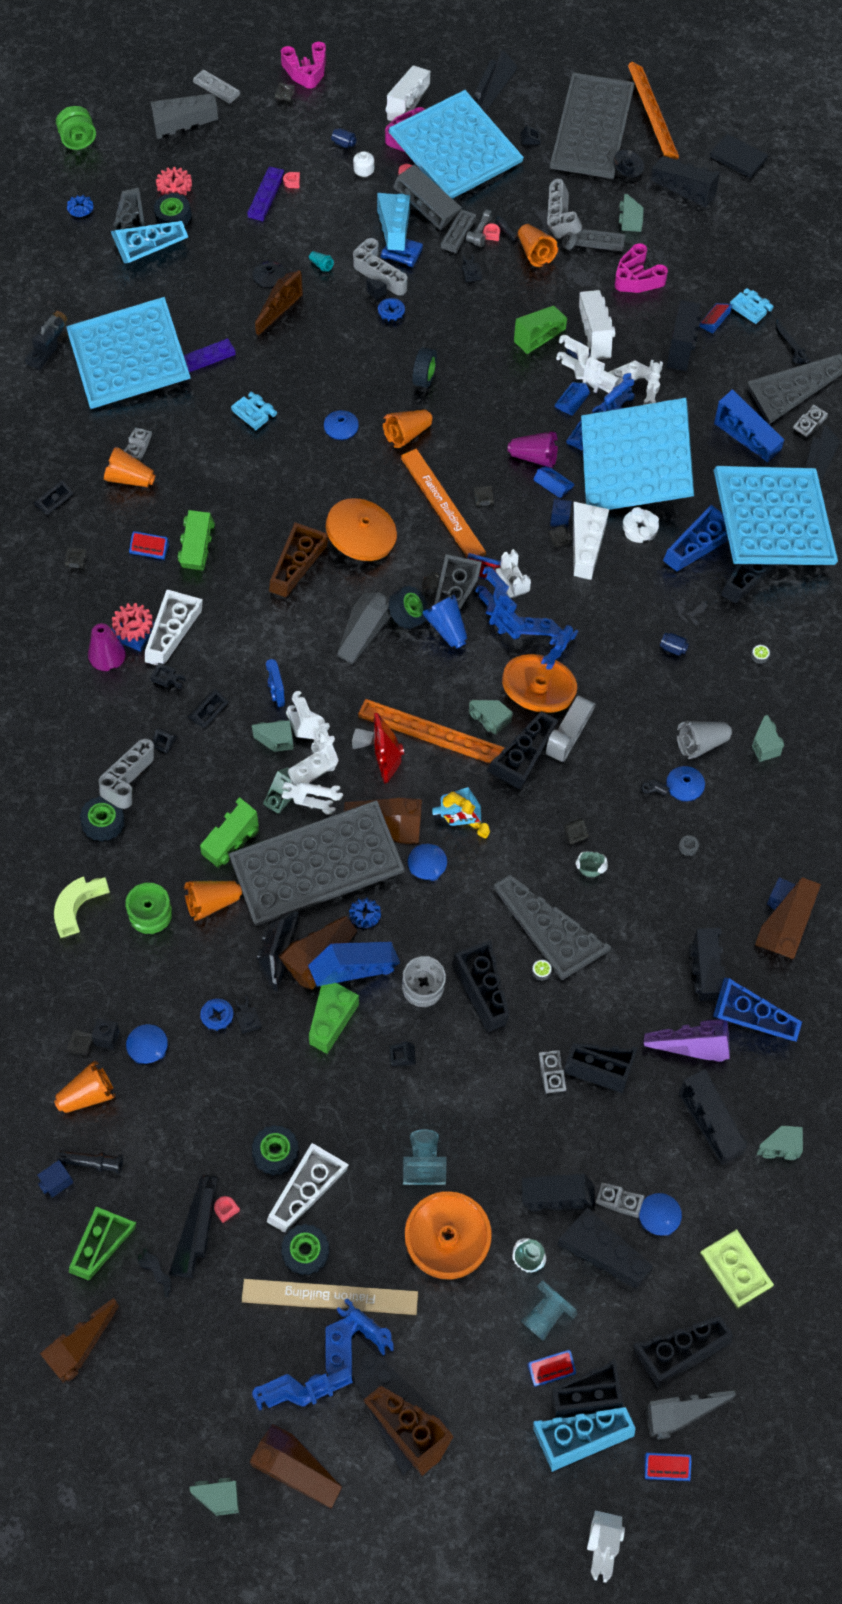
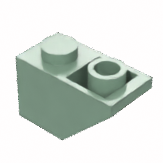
M624 194V200L620 201L619 211H622L619 215L622 231L641 232L643 207L628 194Z
M472 700L469 702L471 717L475 720L478 719L487 731H491L495 735L512 722L513 712L499 700Z
M768 715L764 716L752 744L759 762L780 756L784 747L783 739L778 736L775 723L770 720Z
M278 720L272 723L260 722L252 725L253 738L274 752L293 750L290 720Z
M289 767L277 771L263 805L278 814L282 812L292 799L281 797L283 791L290 792L287 789H282L285 782L292 784L288 774Z
M779 1127L760 1144L757 1155H763L764 1158L779 1156L784 1157L786 1160H796L803 1152V1127Z
M231 1478L218 1479V1483L209 1484V1481L195 1482V1486H190L191 1494L216 1516L239 1513L237 1483L232 1481Z

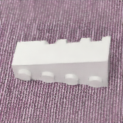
M412 66L388 93L386 106L387 120L393 121L397 116L415 109L430 84L429 70Z
M600 290L580 292L579 309L582 323H584L585 336L587 335L588 339L587 345L591 349L590 357L596 360L611 359L612 337H615L614 326L612 327L611 316L608 317V307H605V298L601 296Z
M574 502L572 512L574 576L592 580L607 524L609 509Z
M166 590L145 650V662L154 665L167 662L201 613L203 599Z
M312 1143L269 1214L267 1222L286 1233L345 1173L349 1164Z

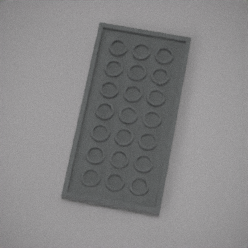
M572 73L550 162L551 169L614 179L616 167L613 159L621 148L635 82Z
M377 800L229 853L255 927L286 916L293 911L308 908L405 872Z

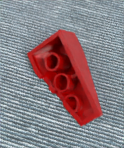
M374 713V752L383 782L386 784L401 764V755H404L402 743H398L397 737L378 713Z

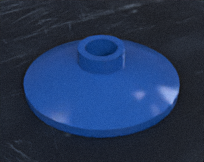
M344 410L334 411L324 420L325 432L334 439H348L355 435L359 427L356 416Z
M681 766L669 773L666 785L670 788L669 793L676 799L692 801L703 793L705 781L698 770L688 766Z

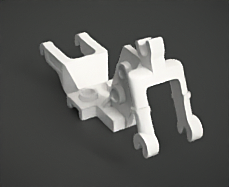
M567 335L560 337L559 343L565 342L566 348L577 353L578 360L567 355L565 352H559L556 359L560 360L562 358V364L574 370L576 379H583V383L594 388L595 393L600 389L608 393L611 392L613 387H616L623 381L625 374L631 373V379L645 378L648 381L647 397L643 405L656 403L655 394L660 388L659 379L663 362L659 364L657 362L653 363L654 360H651L650 366L647 367L637 361H633L610 372L604 371V363L592 357L588 358L589 347Z
M296 691L292 696L295 706H289L286 715L290 720L296 737L314 739L311 746L313 754L288 770L292 784L285 782L282 789H287L290 792L283 791L281 797L286 799L293 798L295 804L308 806L312 809H322L325 814L332 815L336 810L335 807H331L333 801L306 797V794L310 793L316 796L329 797L335 801L342 798L343 794L337 793L340 786L327 788L319 784H309L324 773L334 771L339 761L332 745L335 738L328 735L329 723H325L321 716L311 712L305 698L300 697L301 692Z

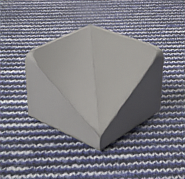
M355 729L352 749L374 744V732Z

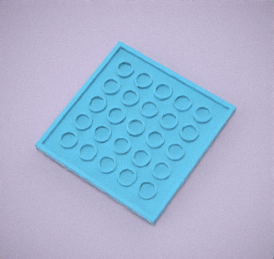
M466 90L389 128L391 136L420 170L452 199L523 162L524 159Z
M165 297L66 326L90 409L190 379Z
M686 398L581 416L587 505L610 510L694 496Z
M715 467L714 474L734 564L835 565L838 562L816 468Z

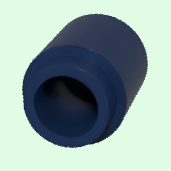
M335 128L331 137L335 144L347 149L354 147L357 140L355 133L342 128Z
M670 632V634H664L660 647H663L665 651L681 656L682 653H686L689 644L686 643V638Z

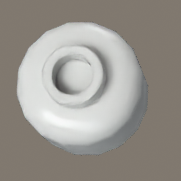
M359 152L354 156L353 167L357 175L367 177L373 173L374 157L369 152Z

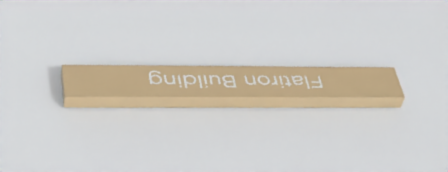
M244 1279L243 1303L337 1309L340 1307L342 1310H348L349 1306L345 1304L344 1300L349 1299L353 1306L361 1311L417 1315L418 1291Z

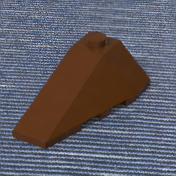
M300 270L287 273L276 282L255 321L257 335H260L303 295L302 274Z
M393 798L377 800L393 841L419 845L422 799ZM376 800L345 802L344 812Z
M802 877L762 925L755 945L794 959L821 884Z
M343 916L329 923L323 929L312 932L301 940L292 942L278 957L301 986L313 989L316 983L308 965L330 944L349 943L357 930L347 916Z
M114 1298L93 1312L89 1317L90 1321L87 1323L79 1322L75 1325L72 1334L67 1337L65 1334L61 1335L40 1353L63 1383L76 1377L78 1370L82 1367L115 1314L119 1305Z
M383 1386L377 1388L364 1399L365 1404L422 1476L441 1460L453 1439V1435L439 1418L425 1413L418 1406H413Z
M274 1424L271 1425L261 1439L250 1460L251 1466L331 1509L342 1489V1486L293 1434Z

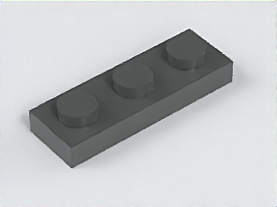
M461 209L444 237L441 248L457 253L467 232L476 220V214Z
M582 229L579 233L575 234L577 236L575 246L623 251L625 234Z

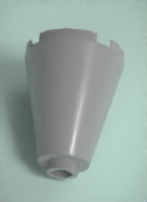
M684 721L677 727V730H680V735L677 736L679 749L684 756H688V759L696 758L723 744L732 735V729L726 722Z

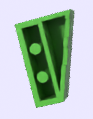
M555 306L519 317L515 323L514 342L528 354L566 330L567 317Z
M189 510L188 516L184 517V527L186 528L185 533L181 535L182 551L179 550L178 561L182 568L204 570L208 555V542H211L212 539L210 530L215 526L210 513Z
M240 797L236 801L238 806L233 812L225 814L226 820L219 828L215 827L200 845L201 854L217 868L222 864H227L230 861L229 853L242 849L245 842L249 838L255 837L259 831L257 811Z
M337 983L321 986L309 1033L310 1045L328 1054L357 1009L359 995Z
M96 1207L71 1262L69 1273L90 1280L135 1229L136 1222Z

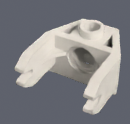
M514 549L511 551V554L508 555L505 552L501 556V568L496 569V573L509 586L507 595L510 598L526 594L530 591L531 584L530 578L527 575L522 576L517 566L518 553Z
M596 1510L591 1523L587 1550L594 1551L591 1574L594 1580H597L599 1574H602L603 1582H607L612 1576L614 1557L619 1552L620 1541H623L625 1527H622L621 1516Z

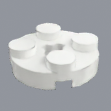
M636 507L624 517L622 527L628 539L637 543H643V540L649 539L650 541L657 535L659 518L650 511ZM638 524H643L645 527L638 528Z

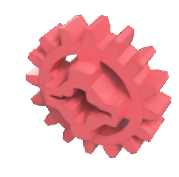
M173 167V170L167 168L166 172L161 171L162 175H157L156 185L161 195L170 193L187 195V191H191V175L186 170L182 172V168L176 170V167Z
M128 603L127 608L121 606L120 612L115 611V617H112V626L116 635H120L122 640L127 637L128 642H131L132 638L138 641V637L141 636L144 639L145 633H151L150 628H153V618L150 615L149 609H144V605L137 607V603H134L133 607H130Z

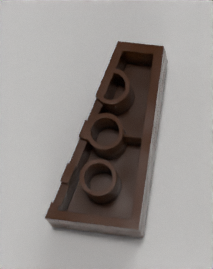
M296 522L294 523L271 577L269 592L283 597L288 596L327 547L329 538L327 533Z

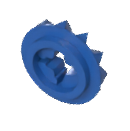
M77 195L76 198L71 197L70 201L67 202V210L76 217L86 216L93 210V201H91L90 197H85L84 195L81 197Z
M388 298L381 301L378 305V315H381L382 319L386 318L388 321L390 319L396 321L397 318H402V315L405 314V306L398 299Z
M368 898L358 899L355 903H352L349 910L350 920L360 928L373 927L380 920V906H378L375 900L372 901ZM367 907L368 912L371 913H367L365 919H363V914L360 911Z
M212 999L206 1002L200 1013L202 1023L208 1029H215L216 1031L222 1028L226 1029L227 1025L232 1023L234 1015L231 1005L223 999ZM213 1009L217 1011V1013L223 1012L220 1014L221 1020L217 1019L216 1017L212 1018L214 1016Z

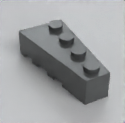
M214 93L151 102L157 139L162 138V135L167 133L169 135L175 134L177 130L183 128L185 130L191 129V126L195 124L200 126L218 120Z

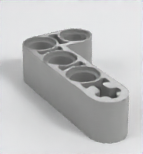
M562 179L553 180L549 186L547 225L554 238H562L569 232L577 234L582 230V224L575 212H568L569 192Z
M366 239L353 252V267L370 279L386 283L387 289L394 294L404 295L407 292V275L378 257L379 249L376 239Z
M579 695L576 697L558 730L554 729L547 743V755L562 762L566 760L589 720L596 703Z
M142 739L138 741L100 776L99 793L102 798L122 809L132 805V787L129 783L153 762L154 744L151 740Z

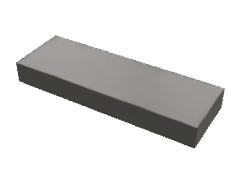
M204 69L193 78L195 84L212 94L214 93L229 104L240 95L238 89Z

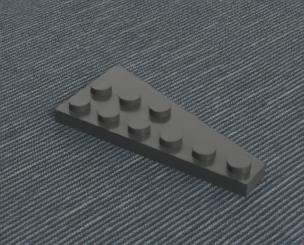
M838 354L748 381L747 388L766 422L771 424L842 375V355Z
M511 875L494 884V890L545 959L550 962L553 970L561 980H564L611 950L612 947L598 940L597 936L593 933L587 932L580 927L579 923L562 911L546 903L545 899L536 896L529 891L528 887Z

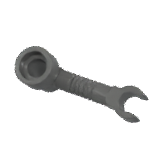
M485 209L482 219L474 232H467L466 241L472 242L479 247L484 245L486 235L481 232L492 219V216H490L491 210Z

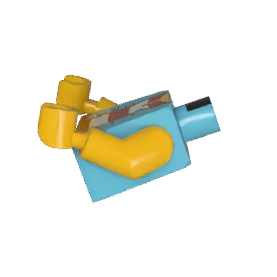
M469 787L442 795L441 806L432 809L435 819L444 817L449 825L469 824L474 829H478L477 834L482 838H487L490 833L488 824H481V805Z

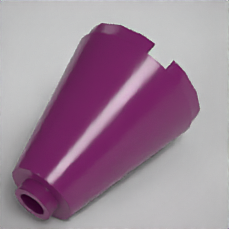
M555 431L513 438L508 443V452L512 457L553 467L552 464L555 465L558 446H555L554 440L558 441Z
M103 623L95 625L91 632L88 649V659L91 665L101 671H110L114 667L118 668L124 662L126 656L123 644L108 625Z

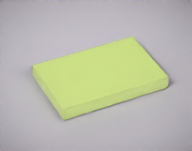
M737 1229L700 1252L736 1308L741 1307L774 1286Z

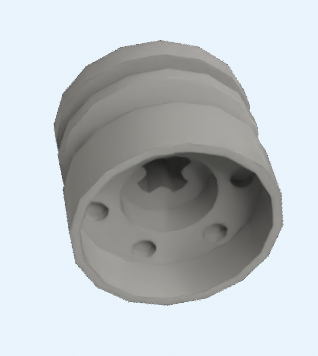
M420 956L412 959L403 971L402 992L404 997L417 1007H428L438 1002L444 992L446 979L443 966L438 960L429 956ZM427 983V986L420 987V984Z

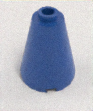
M455 595L422 612L424 617L451 647L455 646L457 649L466 644L465 640L468 638Z

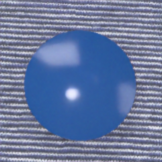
M419 845L409 854V871L421 879L437 880L446 869L447 857L444 851L436 845Z
M150 1024L135 1028L129 1034L126 1042L129 1056L136 1063L143 1064L153 1063L163 1058L168 1045L164 1031Z
M655 1193L646 1197L643 1200L639 1213L641 1226L650 1233L660 1236L671 1235L680 1225L682 1218L681 1208L677 1201L663 1193Z

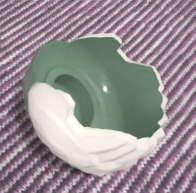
M584 851L577 858L576 867L584 876L596 877L607 870V858L604 854L598 852Z
M522 1238L515 1243L512 1255L517 1267H520L521 1270L527 1273L536 1272L544 1267L546 1254L541 1242L535 1239Z

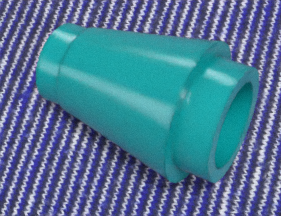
M312 251L309 255V260L322 271H330L332 269L334 260L330 255Z

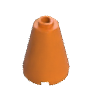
M530 224L520 227L518 237L529 262L536 267H542V264L546 262L549 264L558 252L555 238Z
M425 409L389 413L384 416L386 420L383 423V430L389 443L393 442L395 448H400L431 426L432 415Z
M115 447L110 456L109 465L106 467L104 480L148 487L149 484L153 485L156 475L153 474L154 470L121 448Z
M189 881L184 886V890L188 889V895H185L186 905L190 916H195L194 921L200 920L238 901L242 895L241 886L236 884L235 881Z
M97 1061L90 1063L56 1094L54 1103L59 1111L63 1110L65 1113L115 1098V1093L111 1094L110 1092L113 1089L112 1083L104 1069L96 1067L99 1064Z

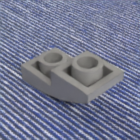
M813 405L805 415L801 416L793 426V429L805 437H809L828 417V413Z
M135 427L129 437V444L124 451L141 461L148 447L152 432Z
M560 1050L538 1053L545 1094L566 1091Z
M601 1183L596 1204L639 1218L640 1209L645 1198L643 1195L623 1191L622 1187Z

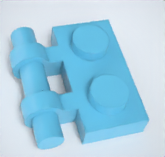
M748 288L743 293L740 292L730 302L731 308L755 324L766 315L767 310L772 311L774 308L769 303V300L761 298L757 292L751 291Z
M250 392L248 395L250 400L242 397L231 406L232 411L255 430L268 421V415L275 417L277 411L273 409L274 407L270 403L264 402L260 395Z

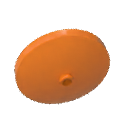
M351 498L336 503L331 508L326 519V532L332 544L345 555L357 560L374 561L385 557L390 553L397 539L396 526L390 515L377 504L364 499Z
M536 654L521 655L512 659L504 669L502 684L504 690L513 701L529 710L542 711L544 713L558 712L571 705L577 692V682L572 672L566 666L555 660L553 668L546 669L547 664H541L544 656Z
M439 1192L421 1200L411 1211L405 1227V1244L412 1261L423 1272L440 1279H457L472 1273L485 1260L491 1244V1226L485 1211L472 1198L457 1192ZM449 1235L451 1236V1238L449 1240H445V1236Z

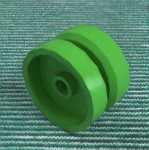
M71 106L65 108L57 115L56 126L60 133L61 141L66 147L79 150L86 148L95 140V127L90 113L85 108Z
M143 883L134 887L126 897L125 906L131 925L137 931L144 934H154L162 931L170 923L172 907L168 893L162 886L155 883Z

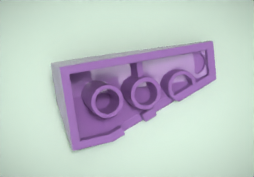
M722 1019L700 1022L701 1026L691 1028L689 1025H683L678 1031L664 1029L646 1033L644 1036V1046L705 1060L724 1061L725 1059H730L728 1021Z

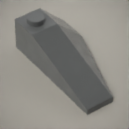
M735 1390L710 1393L705 1395V1399H701L698 1395H691L683 1399V1401H680L679 1397L649 1402L645 1413L650 1436H657L658 1440L670 1438V1434L675 1433L732 1400L736 1396Z

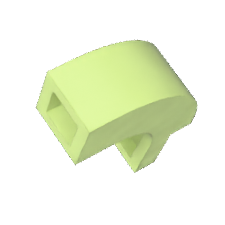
M81 877L70 883L61 892L54 909V919L60 938L80 932L76 913L83 902L110 893L106 878H95L86 883L84 877Z

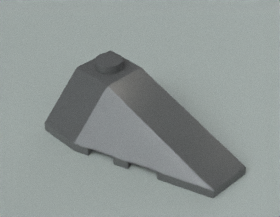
M139 188L122 191L112 231L145 226Z
M446 554L434 605L455 595L460 610L478 581L482 562Z
M379 592L362 594L352 608L337 652L339 658L353 665L391 617L388 604L390 598Z

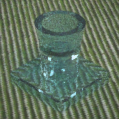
M421 1129L410 1134L413 1157H403V1185H446L447 1160L446 1157H436L439 1140L437 1132Z
M542 1280L537 1288L545 1297L520 1321L544 1342L549 1331L563 1313L573 1320L578 1312Z

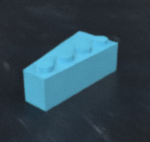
M377 193V212L382 224L387 249L404 251L410 213V195Z
M182 221L111 231L124 263H130L188 238Z
M626 1407L598 1411L588 1415L579 1414L575 1417L553 1418V1420L534 1421L533 1430L551 1471H555L632 1438L635 1434V1426Z

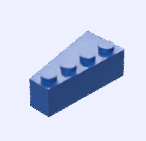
M733 389L719 401L714 421L715 425L766 462H769L781 451L784 439Z
M710 505L667 550L663 561L675 571H679L729 541L723 513Z
M392 942L330 944L308 966L316 986H322L380 974L387 975L394 971V968L400 961Z
M724 977L713 1017L797 1042L802 1024L800 1020L752 993L730 978Z

